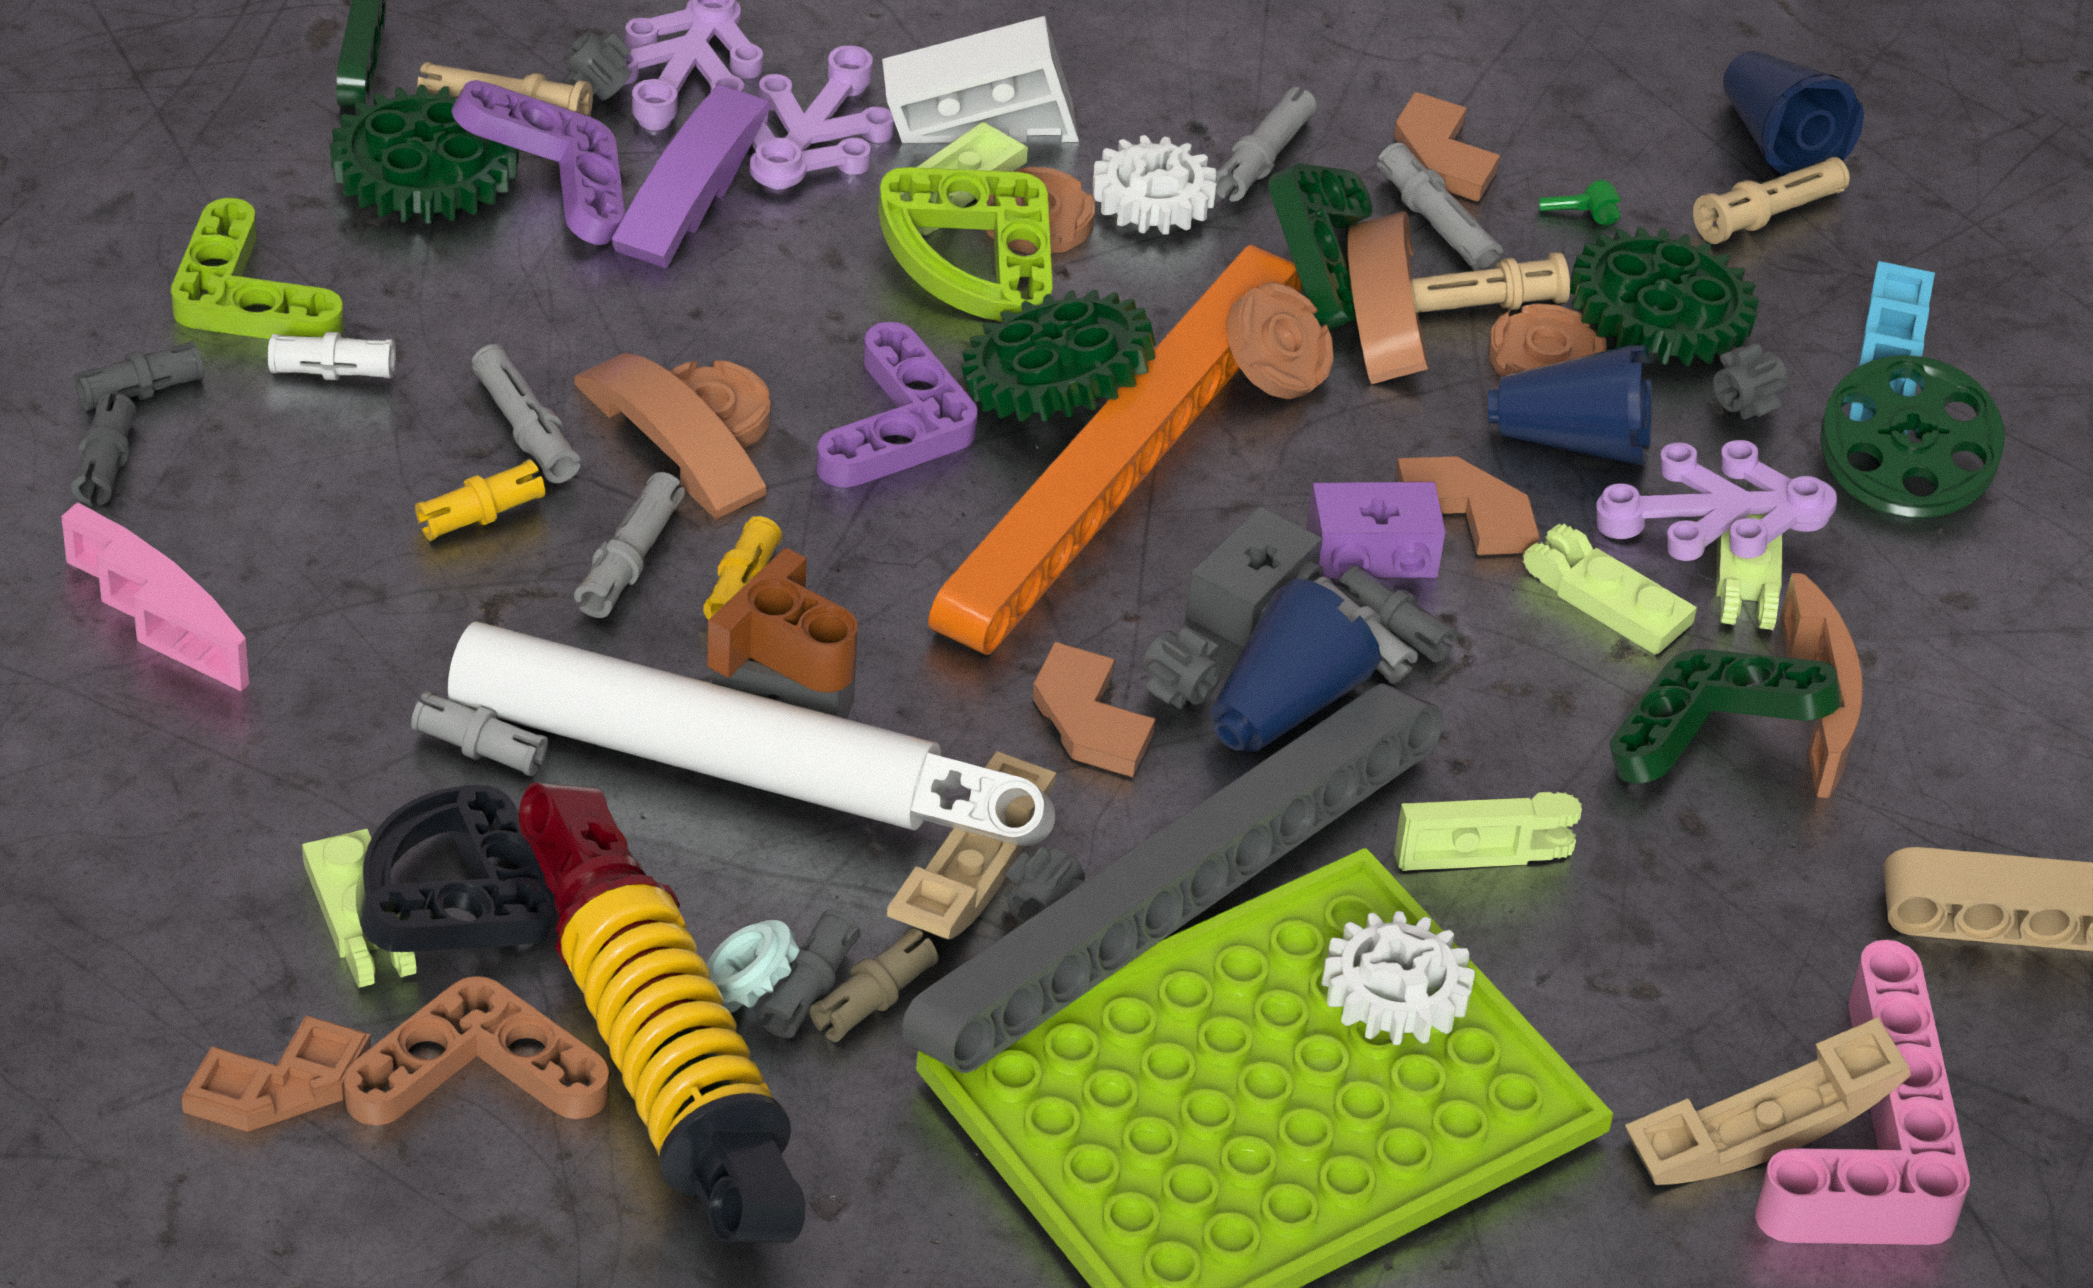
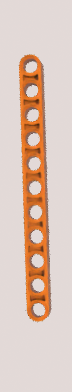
M1248 245L1154 349L1155 359L1147 361L1149 372L1134 375L1137 384L1135 387H1120L1117 390L1119 398L1115 400L1109 399L944 583L936 595L929 613L928 625L932 631L985 655L991 654L1240 369L1231 352L1227 337L1226 321L1232 304L1248 290L1269 282L1290 286L1301 293L1302 284L1293 261L1255 245Z

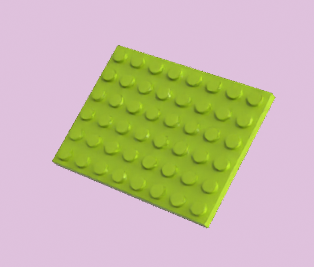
M1366 847L1161 940L972 1072L960 1073L920 1051L917 1052L916 1071L1091 1288H1300L1609 1132L1614 1114L1470 958L1467 968L1473 969L1475 976L1467 1012L1464 1018L1454 1017L1452 1031L1448 1034L1432 1026L1429 1042L1421 1043L1411 1032L1404 1033L1400 1045H1393L1390 1032L1380 1030L1374 1038L1369 1039L1365 1037L1366 1023L1360 1020L1346 1026L1341 1022L1344 1006H1328L1326 1000L1329 987L1322 985L1325 959L1328 958L1330 941L1332 938L1343 939L1344 928L1347 923L1352 922L1362 929H1366L1368 914L1375 913L1381 918L1383 923H1392L1396 911H1400L1406 917V924L1416 926L1418 921L1427 917L1431 919L1429 932L1435 935L1443 932V929ZM1453 941L1452 949L1459 948Z

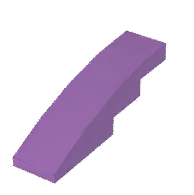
M718 84L690 115L664 150L637 192L611 239L615 251L667 269L686 232L696 233L714 197L724 198L771 107L769 100Z

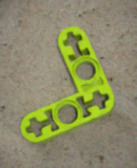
M222 198L211 202L204 208L171 286L173 316L178 323L192 329L264 339L272 338V334L296 337H324L326 332L343 333V301L334 291L320 287L242 277L257 238L256 214L251 204L238 198ZM229 227L228 236L221 235V232H225ZM210 259H223L228 261V263L220 266H205L200 264L201 262ZM200 289L207 290L208 294H204L200 298ZM255 304H265L272 307L263 312L244 310L245 307Z

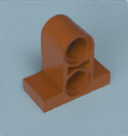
M785 547L708 620L707 667L730 678L751 658L809 689L829 693L840 691L849 686L855 678L858 622L854 614L846 608L806 588L807 558Z

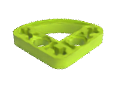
M917 167L895 168L887 172L882 178L878 198V215L885 240L899 264L929 293L959 310L1002 322L1001 312L1008 311L1017 314L1022 312V302L1027 301L1037 306L1043 303L1045 295L1052 293L1048 193L1046 186L1039 178L1023 172ZM955 191H965L974 195L978 202L971 207H959L951 203L947 196ZM898 192L909 193L911 201H902ZM930 192L937 193L936 203H930ZM989 195H995L994 205L996 206H988ZM1013 197L1024 198V203L1027 206H1018L1016 199ZM916 227L994 230L996 283L970 275L946 261L927 244ZM1017 239L1028 240L1036 246L1038 251L1031 256H1020L1013 253L1007 244ZM1020 277H1029L1028 294L1032 299H1021V293L1018 291Z

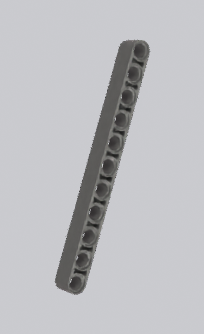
M1379 684L1374 686L922 991L912 1000L905 1012L902 1021L904 1042L960 1073H969L976 1070L1426 757L1435 747L1442 732V711L1432 703L1389 685Z

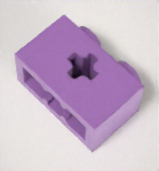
M1435 482L1313 483L1306 528L1308 531L1323 538L1319 565L1323 567L1324 577L1329 579L1341 578L1352 566L1359 565L1364 568L1365 572L1375 578H1438L1446 532Z

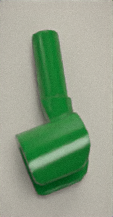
M1598 180L1590 184L1582 194L1539 197V210H1590L1598 224L1610 225L1616 223L1621 218V213L1616 203L1621 201V198L1614 185L1607 180Z

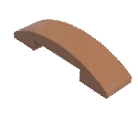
M1406 210L1350 225L1348 231V261L1353 301L1364 360L1371 384L1428 370L1424 332L1417 315L1410 262V256H1413L1409 218Z
M622 353L574 376L575 386L609 418L621 412L625 414L680 467V486L684 487L685 491L716 520L766 496L764 481L734 435L715 412L689 386L664 367L645 357Z
M1791 573L1780 617L1788 658L1816 660L1831 664L1836 669L1843 698L1841 706L1833 714L1815 720L1807 750L1816 797L1829 798L1838 786L1844 773L1861 712L1863 684L1860 661L1850 632L1831 601L1805 574Z

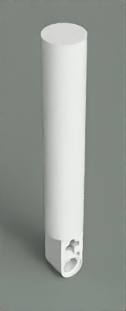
M478 621L471 623L466 628L452 658L448 677L449 700L475 711L480 707L488 708L497 713L498 719L911 830H917L925 820L1018 846H1032L1043 841L1050 834L1055 823V809L1052 801L1032 782L1021 777L942 757L940 746L936 742ZM961 785L971 792L968 801L956 800L953 805L944 799L947 789L958 790ZM1021 796L1032 797L1035 803V812L1032 819L1022 827H1008L1005 820V812L1011 801Z

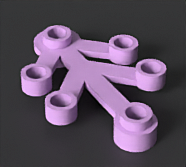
M689 0L684 10L649 19L634 18L627 22L625 26V45L631 52L624 60L627 62L626 66L632 73L624 85L631 84L638 79L640 68L669 61L658 79L641 81L632 90V113L642 127L649 130H661L671 124V121L677 115L678 92L695 65L710 84V92L718 84L744 92V82L741 79H752L762 73L763 51L757 45L751 44L737 26L741 19V7L736 0ZM688 30L684 36L659 42V36ZM713 35H716L730 51L729 70L708 44Z
M846 45L837 47L830 52L827 74L829 82L805 113H803L792 94V81L788 77L780 74H770L760 79L758 97L769 100L771 106L769 110H775L788 135L785 138H775L768 127L767 113L752 142L756 152L750 158V174L757 182L768 188L779 190L798 184L804 179L808 171L837 166L844 173L861 174L870 168L871 146L867 141L883 143L893 137L894 119L891 111L884 107L875 106L865 109L862 113L830 119L847 96L861 94L866 89V86L870 84L872 80L873 57L866 49ZM861 134L865 139L846 138L835 146L807 150L810 144Z
M1746 440L1730 441L1721 450V470L1727 477L1745 479L1763 490L1748 492L1697 464V451L1693 446L1687 443L1676 442L1666 445L1661 450L1660 472L1664 478L1674 482H1682L1702 494L1640 496L1638 490L1631 485L1613 484L1607 487L1597 500L1596 525L1598 530L1605 536L1615 539H1627L1638 535L1644 529L1646 518L1704 516L1698 522L1678 521L1668 528L1667 550L1670 556L1681 561L1695 560L1703 555L1708 544L1730 529L1731 552L1741 558H1756L1765 553L1767 544L1789 528L1801 532H1811L1823 528L1836 510L1837 495L1829 484L1815 477L1801 476L1792 480L1759 462L1758 448L1753 443ZM1750 514H1767L1761 520L1745 518Z

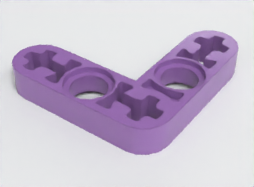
M479 80L467 82L452 107V114L457 123L468 132L559 162L567 226L584 241L597 245L608 244L625 216L617 144L614 134L610 129L592 117Z
M898 322L878 323L870 327L865 333L863 363L866 370L898 408L823 434L818 440L816 472L825 483L835 487L848 488L962 450L971 445L975 440L978 409L974 401L915 331L907 325ZM898 354H900V363H898ZM920 381L930 383L934 387L928 390H914L907 387L906 384ZM941 408H942V414H941V416H942L943 418H940V409H941ZM890 435H902L910 438L912 441L899 445L890 444L882 438Z

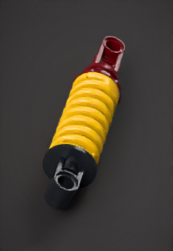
M538 782L530 784L520 802L519 826L524 839L529 842L544 873L546 885L555 896L554 904L560 917L556 926L558 932V940L555 945L561 961L570 968L572 976L581 992L584 993L585 1003L597 1021L599 1033L609 1046L610 1056L618 1070L622 1073L623 1083L631 1097L635 1100V1107L645 1126L648 1127L649 1138L658 1152L660 1170L666 1182L679 1193L700 1198L709 1217L712 1232L721 1242H793L803 1228L805 1199L800 1185L793 1179L782 1157L791 1135L789 1118L781 1104L773 1098L766 1082L763 1083L762 1073L756 1063L750 1060V1050L743 1037L736 1033L737 1024L730 1011L723 1007V996L717 985L710 980V970L702 956L697 954V945L692 935L685 929L687 925L678 909L680 904L675 892L669 885L658 883L652 876H647L642 865L632 857L628 849L627 840L618 829L608 809L605 795L599 788Z

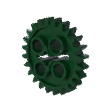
M419 85L416 95H408L401 87H397L395 98L390 100L376 93L374 94L373 107L357 102L355 104V115L343 114L341 116V128H333V143H330L331 168H334L335 183H343V194L346 197L358 195V207L360 208L377 203L378 216L384 217L392 210L400 211L401 222H406L413 213H421L425 223H431L434 213L442 212L447 219L453 221L456 216L455 209L459 208L474 215L477 213L478 200L494 205L496 203V191L508 193L510 190L509 179L517 178L519 149L477 136L465 130L453 117L452 107L457 97H450L449 87L443 86L436 95L428 93L425 85Z
M1637 227L1635 237H1631L1620 228L1616 229L1613 239L1603 234L1598 235L1595 245L1586 243L1582 255H1577L1570 278V294L1574 295L1572 307L1584 310L1581 318L1583 324L1599 323L1596 336L1601 338L1614 335L1617 337L1615 348L1630 344L1647 345L1648 352L1657 353L1662 364L1668 363L1670 355L1678 356L1686 366H1691L1694 355H1697L1707 364H1711L1715 353L1722 355L1732 351L1733 347H1744L1746 337H1750L1758 314L1756 309L1759 298L1753 296L1755 284L1742 281L1746 271L1744 268L1727 267L1730 260L1728 254L1713 257L1709 254L1710 243L1707 242L1694 247L1690 245L1688 234H1683L1677 241L1670 239L1668 232L1663 228L1660 229L1657 237L1650 236L1643 227Z
M1094 289L1083 298H1077L1075 291L1070 290L1063 300L1055 301L1051 294H1047L1040 305L1034 306L1032 303L1024 301L1021 303L1022 312L1017 314L1008 311L1001 312L1002 323L1000 324L984 323L982 326L985 335L971 336L969 340L972 348L963 350L964 363L961 364V368L971 399L974 402L980 401L984 412L996 408L998 418H1004L1016 411L1018 420L1021 422L1029 418L1034 412H1040L1042 421H1048L1054 411L1062 410L1065 416L1072 417L1076 406L1083 404L1088 409L1094 410L1097 409L1096 399L1100 397L1113 400L1119 398L1116 389L1118 386L1135 387L1137 384L1134 375L1148 373L1147 361L1153 360L1156 357L1154 351L1156 341L1151 321L1147 318L1145 308L1136 309L1134 299L1131 298L1120 302L1118 293L1113 292L1100 300L1098 291Z

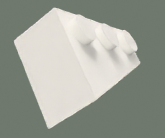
M1045 16L882 59L887 103L902 143H952L981 122L987 123L1020 143H1026L1027 136L1061 135V142H1079L1073 100Z

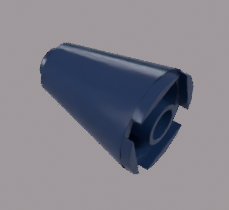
M1747 51L1740 54L1729 64L1725 71L1723 88L1768 164L1780 175L1784 176L1790 172L1804 169L1826 161V159L1831 157H1838L1844 161L1852 152L1862 132L1864 110L1862 103L1857 100L1855 90L1845 80L1759 51Z
M1633 344L1502 375L1499 381V388H1489L1488 391L1489 423L1499 424L1502 436L1633 465L1646 464L1648 456L1642 446H1650L1652 389L1651 379H1642V363H1650L1647 345Z
M1299 578L1289 580L1283 587L1275 591L1211 708L1214 732L1226 746L1236 751L1244 749L1250 752H1257L1368 680L1373 671L1379 666L1381 662L1379 644L1369 625L1360 615L1352 623L1337 609L1344 599L1334 591L1314 581Z

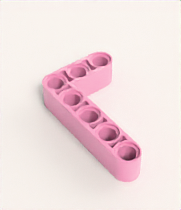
M1874 941L1867 945L1861 954L1849 995L1848 1007L1852 1026L1854 1028L1879 1017L1908 1064L1911 1076L1870 1108L1878 1150L1793 1148L1782 1150L1772 1156L1768 1162L1755 1207V1219L1759 1228L1766 1235L1778 1241L1832 1244H1939L1949 1239L1955 1231L1970 1186V1174L1921 961L1909 946L1898 941Z

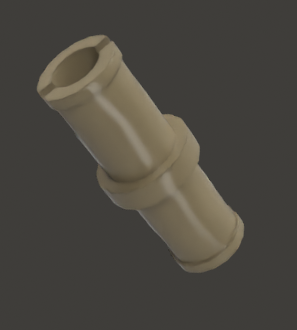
M910 928L900 939L873 960L864 958L855 964L850 970V978L810 1007V1016L817 1029L821 1032L832 1022L833 1027L826 1032L825 1037L831 1041L838 1042L844 1038L848 1031L876 1009L886 1011L898 1000V992L938 962V954L931 940L927 938L916 947L914 943L922 938L923 933L918 929Z

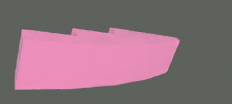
M79 502L61 516L66 563L98 577L101 602L135 618L137 642L241 692L249 685L246 637L215 599L174 561L127 528Z

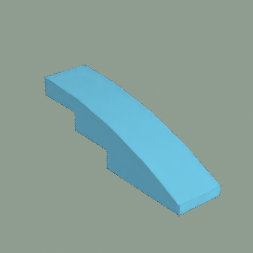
M1878 261L1857 368L1870 361L1884 357L1900 355L1922 357L1935 272ZM1896 378L1890 382L1891 388L1896 393L1908 397L1915 396L1917 386L1915 381L1909 378ZM1850 403L1849 419L1862 422L1873 417L1872 411L1864 404Z

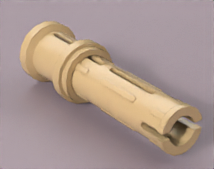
M432 62L423 63L420 69L421 74L428 75V79L418 77L417 89L419 85H425L428 93L436 95L443 86H448L450 97L456 98L467 82L479 80L589 117L591 115L593 91L591 83L579 80L575 85L547 81L545 75L540 73H532L525 76L524 79L435 65Z
M1831 157L1821 163L1790 172L1761 184L1752 180H1744L1735 184L1730 192L1721 195L1715 193L1704 194L1696 199L1693 206L1695 226L1699 234L1711 244L1722 243L1729 239L1733 232L1741 229H1746L1747 231L1761 229L1767 224L1772 215L1802 206L1834 193L1845 191L1844 188L1849 186V171L1841 159Z
M1560 252L1550 253L1545 260L1517 263L1514 258H1504L1496 264L1494 269L1413 278L1417 313L1499 303L1502 308H1507L1510 311L1518 310L1522 303L1552 300L1556 305L1565 304L1568 302L1570 295L1569 270L1566 259Z

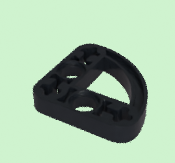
M475 784L441 789L420 796L394 811L374 833L368 845L356 886V909L361 929L368 941L378 948L389 952L402 953L537 943L547 937L556 913L555 896L546 885L544 873L529 842L524 839L521 833L519 812L514 802L506 793L489 785ZM489 824H492L490 832H487ZM451 831L472 880L391 884L390 874L395 863L413 846L432 836ZM498 857L509 860L517 865L519 869L501 868L491 863L488 858ZM459 908L468 911L477 920L463 921L454 918L445 909Z

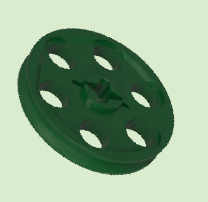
M1900 355L1884 357L1863 364L1851 371L1838 383L1826 406L1821 425L1820 440L1823 457L1831 474L1851 496L1883 513L1905 518L1925 519L1957 512L1972 504L1988 489L2002 457L2005 434L2003 421L1995 402L1988 392L1971 376L1939 360L1921 356ZM1896 378H1909L1920 386L1922 392L1916 396H1902L1891 388L1890 382ZM1963 402L1974 409L1976 417L1968 421H1959L1948 415L1944 407L1948 403ZM1848 403H1861L1872 411L1873 417L1867 421L1857 422L1846 417L1841 408ZM1904 430L1914 431L1916 439H1920L1921 442H1910V437L1908 434L1903 433ZM1959 451L1974 453L1982 460L1983 467L1974 471L1961 469L1955 465L1951 456ZM1856 452H1866L1878 460L1880 467L1870 472L1860 471L1849 463L1847 457ZM1909 477H1923L1934 486L1935 492L1923 497L1913 495L1906 490L1903 481Z

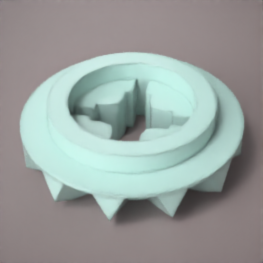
M767 920L746 926L724 940L709 958L707 966L710 970V980L717 985L723 996V1007L727 1008L730 1013L737 1011L742 1005L749 1008L755 1006L760 996L766 992L774 993L773 986L777 981L789 976L791 973L789 964L796 959L800 950L794 941L796 935L784 922Z

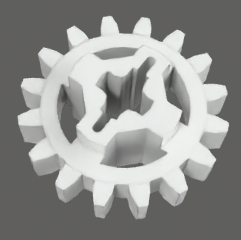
M1146 135L1140 136L1139 145L1135 144L1134 146L1125 139L1119 140L1118 151L1105 148L1102 153V161H1095L1092 185L1093 198L1095 201L1101 202V213L1103 215L1118 214L1117 225L1121 227L1132 222L1138 225L1139 233H1145L1149 226H1158L1159 231L1164 235L1169 234L1170 225L1176 224L1186 231L1191 228L1192 218L1204 221L1207 218L1208 208L1214 207L1217 183H1215L1216 169L1207 167L1208 157L1205 154L1191 156L1192 145L1185 143L1177 147L1171 144L1170 137L1164 136L1159 144H1153Z
M1396 911L1392 923H1383L1381 918L1375 913L1368 914L1366 929H1362L1360 926L1349 922L1345 925L1343 939L1332 938L1330 941L1328 958L1325 959L1322 985L1329 987L1326 1002L1329 1007L1344 1006L1341 1020L1344 1025L1348 1026L1360 1020L1366 1023V1038L1372 1039L1380 1030L1390 1032L1393 1045H1400L1404 1033L1413 1032L1414 1036L1421 1043L1429 1042L1432 1026L1448 1034L1452 1031L1454 1017L1464 1018L1466 1015L1475 971L1467 968L1470 954L1468 949H1452L1454 933L1450 930L1440 932L1437 935L1429 932L1431 919L1427 917L1422 918L1414 926L1406 924V917L1400 911Z

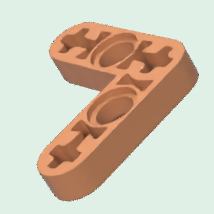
M473 976L463 978L452 984L352 1062L346 1069L343 1079L345 1105L347 1112L353 1119L363 1124L375 1126L389 1124L404 1115L478 1056L553 1112L565 1118L583 1119L601 1112L607 1104L609 1097V1069L607 1062L597 1052L503 985L488 977ZM487 1008L489 1009V1012L484 1013L482 1012V1010ZM464 1010H471L467 1015L464 1016ZM523 1038L536 1039L545 1046L541 1052L532 1056H520L508 1049L511 1043ZM423 1041L437 1042L446 1049L441 1055L431 1059H420L408 1052L413 1045ZM565 1079L572 1083L570 1087L565 1086ZM587 1080L590 1082V1085L585 1086L582 1083ZM389 1084V1091L384 1093L382 1089ZM367 1087L372 1089L367 1093L364 1092V1089Z

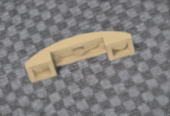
M998 751L995 752L985 767L1027 779L1048 797L1055 784L1056 772ZM1021 796L1011 801L1005 812V820L1008 827H1022L1032 819L1035 812L1033 798ZM953 828L926 869L917 866L913 869L888 905L887 917L946 939L956 937L969 927L989 904L1007 877L1005 875L1006 871L1019 857L1024 846Z
M1879 1017L1816 1043V1061L1698 1111L1694 1109L1689 1098L1626 1124V1133L1655 1185L1679 1184L1709 1179L1767 1162L1773 1155L1782 1150L1800 1148L1834 1131L1894 1091L1911 1076L1910 1068Z

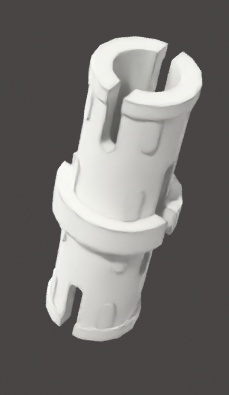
M326 332L324 337H296L272 334V338L269 340L268 366L271 373L322 374L325 380L338 381L340 375L393 378L395 372L396 347L393 339L342 338L339 332Z

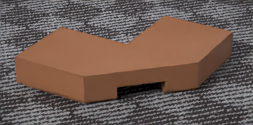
M1415 91L1396 121L1395 140L1397 143L1402 142L1424 167L1437 171L1444 179L1445 188L1449 193L1480 201L1498 171L1500 155L1454 140L1465 123L1466 107Z
M1457 456L1397 458L1395 471L1397 482H1435L1441 513H1466L1477 555L1525 553L1524 551L1536 542L1539 544V532L1528 495Z
M1054 642L1034 682L1033 701L1043 716L1050 717L1061 734L1060 742L1073 760L1134 777L1154 735L1155 718L1100 703L1113 676L1115 659Z
M305 1015L277 1065L211 1046L181 1096L182 1111L185 1114L250 1132L343 1101L345 1098L343 1079L346 1069L353 1061L371 1048V1034Z

